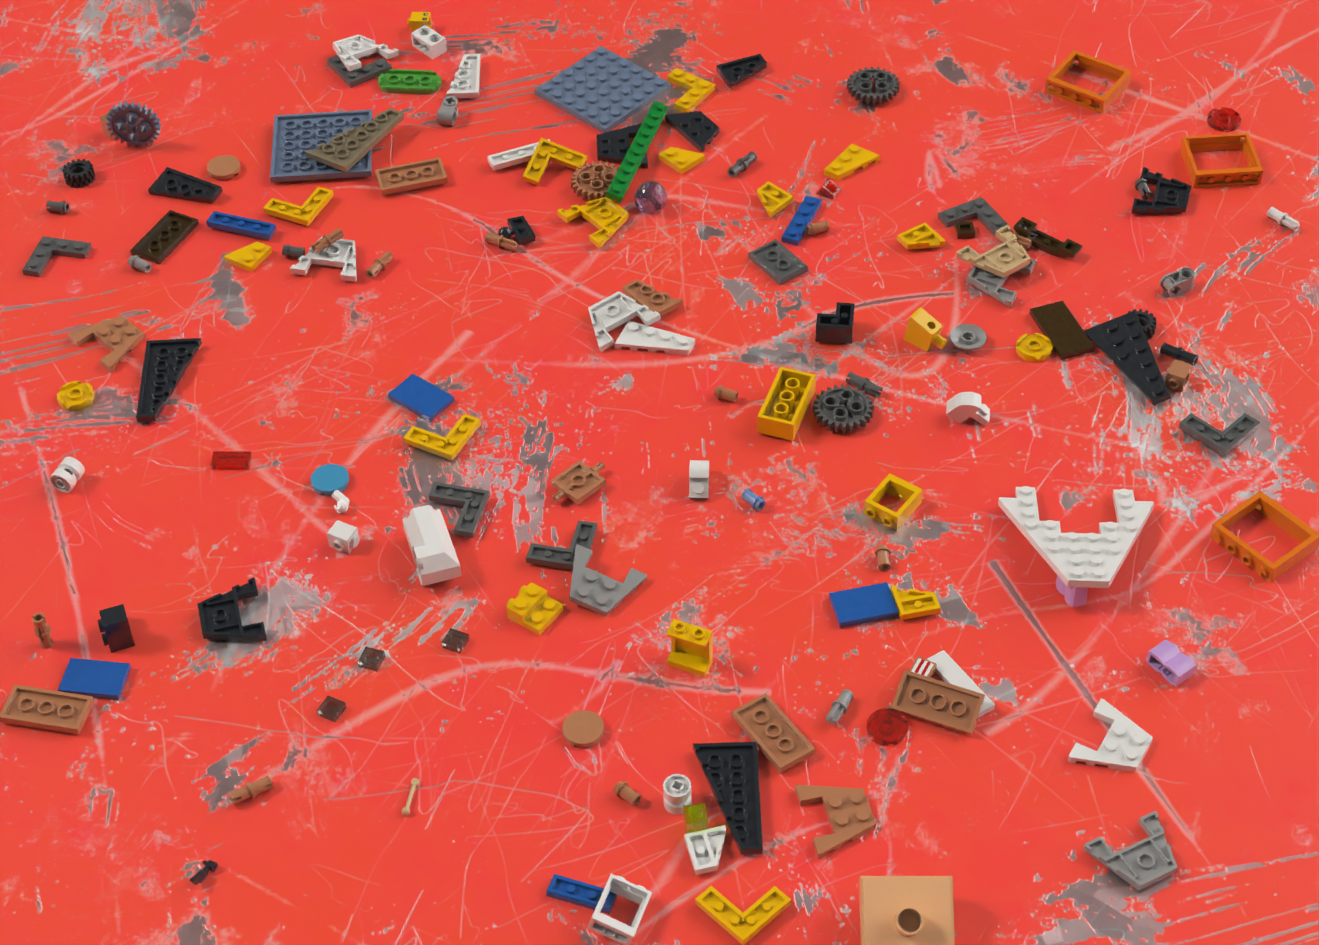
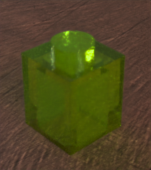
M705 803L683 806L686 834L708 829Z

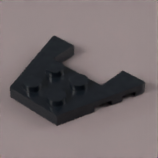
M642 123L596 135L598 161L615 164L622 162L629 150V138H635ZM647 154L641 163L642 168L645 169L648 168Z
M1143 167L1141 178L1147 180L1150 184L1157 185L1153 201L1135 198L1131 213L1186 212L1192 186L1173 178L1171 180L1162 177L1163 174L1158 172L1156 174L1151 173L1148 168Z
M255 577L249 579L248 583L242 586L238 584L232 587L231 591L223 595L219 593L197 604L204 639L267 641L263 622L242 626L238 600L258 596Z

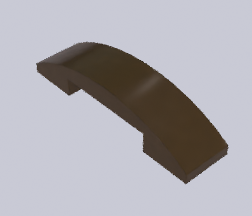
M1024 217L1013 226V229L1020 236L1032 241V246L1054 256L1074 258L1083 248L1082 245L1070 239L1062 242L1037 230V224Z

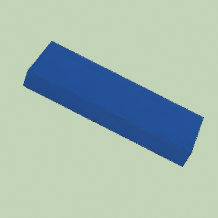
M554 874L546 895L595 910L604 888ZM609 891L601 912L610 915L617 894Z

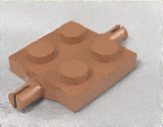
M580 460L551 480L552 486L559 490L552 495L553 501L558 502L561 498L567 497L577 505L606 485V480L598 474V472L605 468V465L600 461L594 467L585 465Z

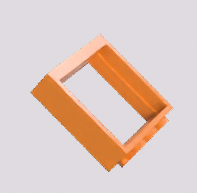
M1073 50L1048 76L1045 92L1103 114L1130 85L1132 71ZM1073 66L1114 80L1116 83L1102 96L1060 79Z
M1249 133L1182 137L1180 152L1193 188L1261 184L1263 169ZM1242 150L1248 164L1247 168L1197 170L1192 152Z
M1259 491L1214 522L1210 533V538L1269 583L1319 547V533L1262 491ZM1256 510L1301 544L1272 563L1229 531L1228 528Z

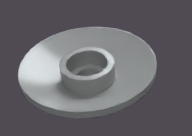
M973 324L958 325L950 333L952 344L963 350L979 349L985 344L987 338L985 331Z

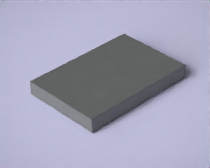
M776 239L748 253V258L779 285L808 272V266Z

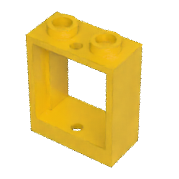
M889 473L865 500L864 515L897 531L922 503L923 489ZM887 492L906 501L897 512L878 504Z

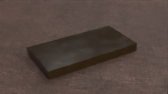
M169 210L130 250L131 255H137L142 259L160 265L198 226V219Z
M1063 301L1030 309L1029 314L1041 332L1051 340L1053 349L1060 360L1094 351L1095 346Z

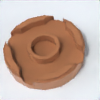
M231 155L217 156L207 164L209 176L214 177L216 180L232 179L241 170L239 160Z
M586 710L573 712L566 717L562 726L565 741L569 745H576L579 748H588L599 743L605 730L602 718L598 714Z

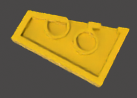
M851 144L824 169V175L835 180L843 179L853 174L854 170L860 167H867L868 163L872 161L874 163L880 161V155Z

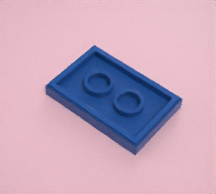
M411 374L388 393L390 400L429 422L454 402V396L415 374Z
M887 582L829 593V600L840 628L898 617L899 615Z
M70 658L58 691L92 696L93 698L120 700L131 665L130 663Z

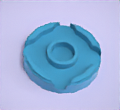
M326 464L315 469L310 480L312 488L316 493L332 496L335 490L342 492L347 488L349 475L343 466Z

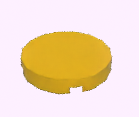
M1028 333L1022 335L1017 340L1016 352L1026 361L1041 362L1051 356L1053 346L1051 340L1045 335L1039 333L1029 335Z
M72 381L63 385L60 388V392H57L56 395L58 404L68 411L86 408L93 402L95 397L93 387L89 383H81V381Z

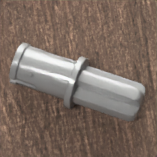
M842 690L838 699L832 703V708L826 716V721L830 725L836 724L842 714L847 712V707L854 698V694L850 690Z

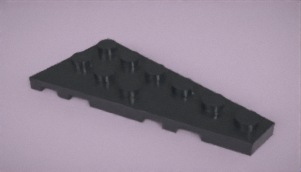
M1136 311L1084 330L1088 338L1094 342V345L1128 377V380L1153 405L1171 399Z
M201 338L152 340L146 342L136 414L137 422L157 421L201 346Z

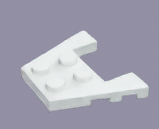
M361 35L333 42V49L348 71L361 68V62L358 58L369 57L374 53H379L386 59L399 56L398 49H388V45L385 44L377 45L374 40Z
M339 239L331 247L323 249L318 254H315L310 247L309 252L305 256L302 255L296 265L293 264L290 267L291 274L306 275L311 264L343 267L340 274L341 280L356 282L355 241Z
M619 291L588 308L601 352L614 345V339L608 332L638 316L646 326L661 319L658 312H652L649 310V307L639 305L634 299Z
M1101 698L1094 710L1093 717L1112 724L1098 751L1076 743L1068 756V762H1087L1086 765L1095 766V764L1107 765L1109 769L1136 773L1152 743L1153 737Z

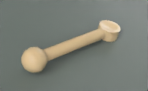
M418 778L411 780L412 787L406 806L402 809V814L405 816L410 814L409 807L415 789L420 785Z

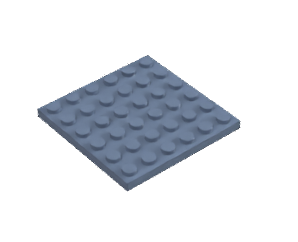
M600 46L535 89V95L600 132L605 133L611 131L669 91L671 83Z
M372 109L274 115L271 182L372 176V149L347 172L307 158L305 154L309 149L312 151L317 149L321 143L327 144L331 142L333 137L352 127L356 129L361 126L360 123L373 120Z

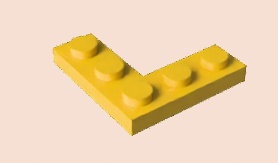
M676 68L667 75L668 82L689 90L674 103V109L683 113L693 110L715 91V84Z
M541 138L522 176V180L538 186L550 160L575 170L576 168L580 169V165H585L588 156Z
M318 186L302 206L271 198L263 210L265 214L309 226L334 196L333 190Z
M463 414L446 437L412 426L403 437V441L405 444L453 461L479 428L481 421L476 417Z
M710 886L695 899V904L744 945L791 905V899L774 886L745 912H742L714 887Z

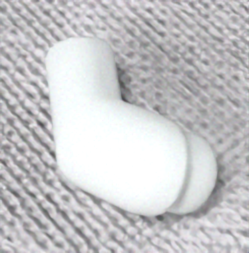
M335 490L332 493V498L337 501V506L334 505V508L338 513H345L348 510L350 500L339 490Z

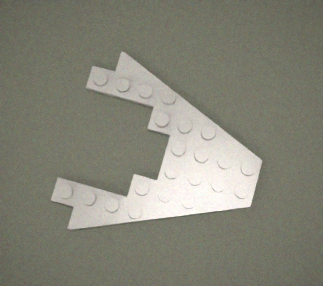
M1016 487V498L999 497L998 506L1067 587L1109 588L1150 516L1154 502L1135 501L1133 490L1113 489L1112 496L1117 523L1099 522V534L1061 533L1060 521H1040L1035 487Z

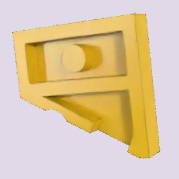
M669 147L659 153V160L680 174H683L703 162L705 155Z
M769 181L757 189V196L771 218L794 201L793 195Z
M926 223L897 235V241L907 250L943 247L946 241Z
M891 586L890 591L901 620L940 613L941 607L934 592H922L911 588L909 591L898 590L897 586Z

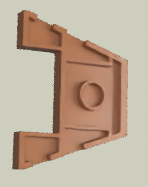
M118 316L68 334V338L78 347L92 338L98 340L112 351L100 359L101 365L112 372L115 370V365L125 359L124 355L128 351H132L144 338V334L123 316Z
M795 785V793L800 806L817 802L823 803L833 834L813 838V845L818 859L825 857L826 853L831 850L836 851L840 849L842 844L850 840L854 841L876 829V822L864 789Z

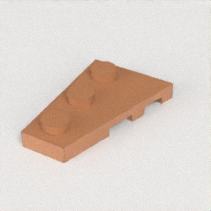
M637 279L622 286V291L625 295L634 299L639 305L649 307V310L652 312H658L660 317L683 305L682 299L671 298L668 293H660L654 290L653 286Z

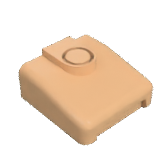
M860 876L861 945H955L953 876Z

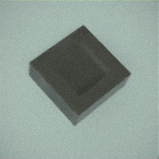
M450 628L441 642L442 648L460 654L469 641V634Z
M365 647L358 660V666L378 672L385 658V651Z
M328 695L317 709V714L336 722L347 708L346 702Z

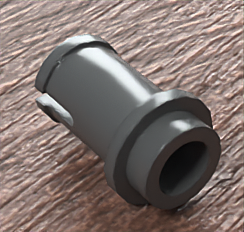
M1140 178L1135 182V189L1140 192L1143 200H1148L1146 194L1150 198L1153 194L1148 187L1147 180Z
M64 200L61 202L47 201L46 207H50L46 208L48 212L53 211L65 214L70 209L69 203Z
M290 244L283 245L282 255L286 258L289 256L300 258L302 255L305 256V247L290 246Z

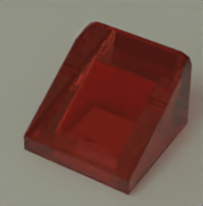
M828 178L816 194L833 200L841 188Z

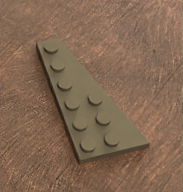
M389 108L374 116L373 120L360 123V127L356 129L352 127L333 137L331 142L327 144L321 143L313 151L307 150L305 152L306 157L347 172L404 119V113Z

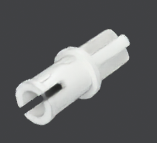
M1271 207L1267 211V216L1277 221L1280 226L1284 225L1293 231H1297L1300 227L1299 222L1289 217L1288 213H1283L1275 207Z

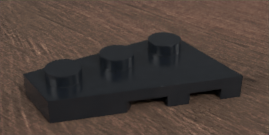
M761 54L716 65L717 72L729 88L767 68V62Z

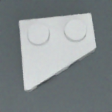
M725 825L684 834V840L696 875L717 871L726 835Z

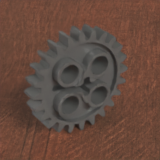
M871 66L870 69L865 67L864 70L859 69L858 72L854 71L853 74H850V78L847 81L848 93H851V97H855V100L861 99V103L867 101V104L873 102L875 105L876 102L882 104L883 100L885 102H888V99L893 100V96H897V93H899L900 82L896 74H891V71L886 72V68L880 70L879 67L874 69ZM872 78H874L875 93L872 92Z
M844 384L841 385V388H838L836 385H834V389L827 387V392L821 390V395L817 394L816 399H814V418H817V423L822 422V427L828 425V430L835 428L836 433L839 429L843 433L846 430L852 433L853 428L859 431L860 426L866 427V423H870V419L873 418V400L869 399V394L865 395L864 390L858 392V387L851 389V385L848 388H845Z

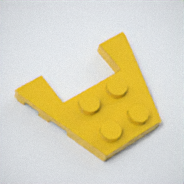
M607 197L588 201L587 205L583 206L573 205L568 210H563V208L557 210V216L566 223L582 216L598 228V231L589 235V241L598 248H601L629 218L627 211Z

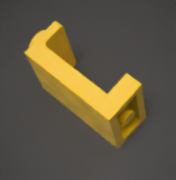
M674 619L667 631V637L671 638L672 649L667 658V665L705 677L713 663V631Z

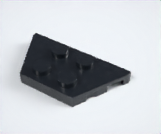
M701 111L665 115V121L700 152H703L707 143L710 144L713 138L719 134V127Z

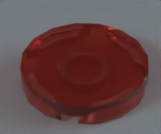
M1222 107L1218 110L1214 108L1208 114L1207 123L1217 131L1231 132L1239 128L1241 117H1239L1237 111L1231 108Z
M883 708L870 714L867 719L866 729L869 738L875 743L882 746H888V744L898 745L907 737L909 723L900 711Z

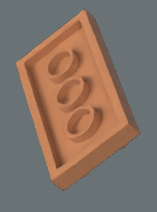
M440 157L375 170L382 195L448 183Z
M904 669L891 710L972 736L985 694Z
M14 685L0 713V722L80 734L94 704V699L92 696Z
M767 693L731 711V717L753 742H757V747L779 773L815 754V748Z

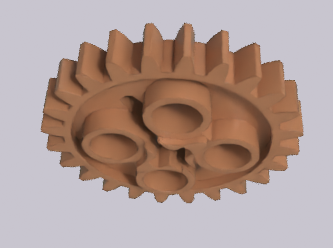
M593 161L592 165L586 163V166L580 165V169L576 168V172L572 173L571 188L573 192H577V196L582 195V199L587 197L588 201L605 197L619 166L614 167V164L608 165V162L602 164L601 161L598 164Z

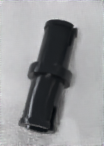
M1163 343L1160 348L1161 354L1173 357L1192 366L1196 365L1199 358L1198 355L1187 352L1182 347L1177 348L1167 343Z

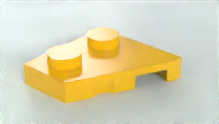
M257 241L225 255L224 261L252 272L272 253V248Z

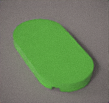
M390 69L387 73L379 75L378 86L387 93L431 94L441 88L442 81L440 75L438 76L436 72L430 70Z

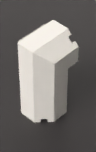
M430 505L413 508L409 512L408 518L405 516L402 521L414 563L417 566L416 571L421 585L425 586L462 576L460 563L441 510L437 508L434 510Z

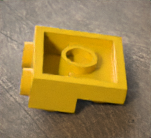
M531 582L528 586L523 585L520 588L519 595L515 599H509L506 605L507 617L532 632L541 635L564 610V604L552 599L547 595V590Z

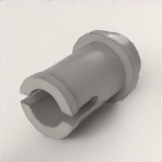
M132 255L128 260V264L133 269L137 268L145 273L151 270V263L140 259L137 255Z

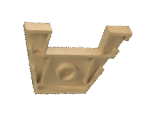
M1009 225L996 230L995 236L1003 243L981 255L970 246L956 251V258L1002 278L1029 265L1031 260L1023 246L1017 242V237L1015 234H1012Z

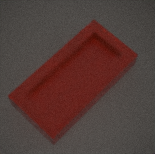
M213 451L211 469L249 470L252 458L251 451Z

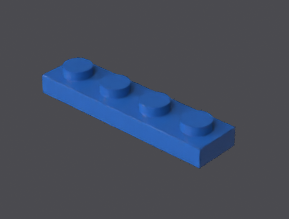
M805 196L783 233L781 242L795 246L799 245L807 231L806 226L813 221L819 211L822 199Z
M213 211L206 221L207 227L270 240L276 231V224Z

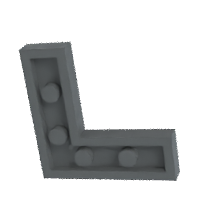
M338 55L327 59V65L350 88L376 78L382 73L385 74L388 70L392 69V66L384 58L353 71L347 70Z
M982 197L938 213V219L947 228L955 225V223L964 222L976 217L994 236L996 230L1009 225Z
M43 236L22 269L23 274L40 277L53 255L86 259L92 249V245L89 242Z
M1191 413L1180 422L1179 428L1223 456H1226L1260 427L1261 422L1244 413L1221 432Z
M434 482L429 493V501L463 506L454 528V535L474 538L490 498V491Z
M579 520L569 549L531 543L526 556V563L573 570L576 545L578 544L591 550L598 530V523Z

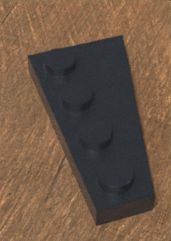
M169 167L161 173L148 189L151 195L212 203L223 191L221 186Z

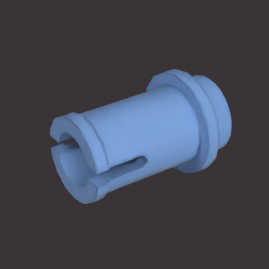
M751 489L744 490L741 495L743 500L752 505V509L760 511L765 507L766 502L764 498L756 495Z

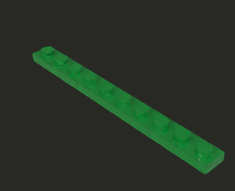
M653 101L605 197L619 203L622 202L669 106Z

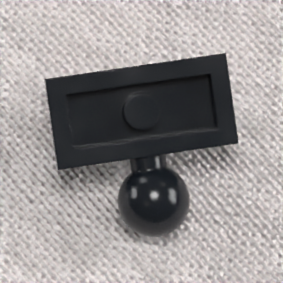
M524 216L507 219L509 227H501L498 231V235H503L507 239L514 235L519 245L534 242L536 238Z

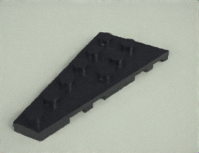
M757 742L693 743L695 755L740 854H763Z

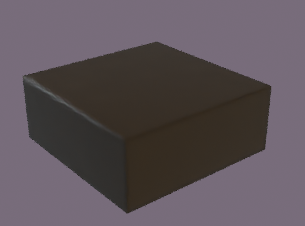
M973 222L955 223L957 239L975 238Z

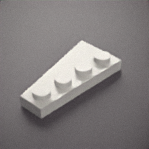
M464 54L459 70L455 73V79L451 82L446 97L479 98L480 54Z
M628 321L614 345L615 349L630 347V350L638 351V348L648 349V352L663 350L667 354L689 355L695 345V338Z

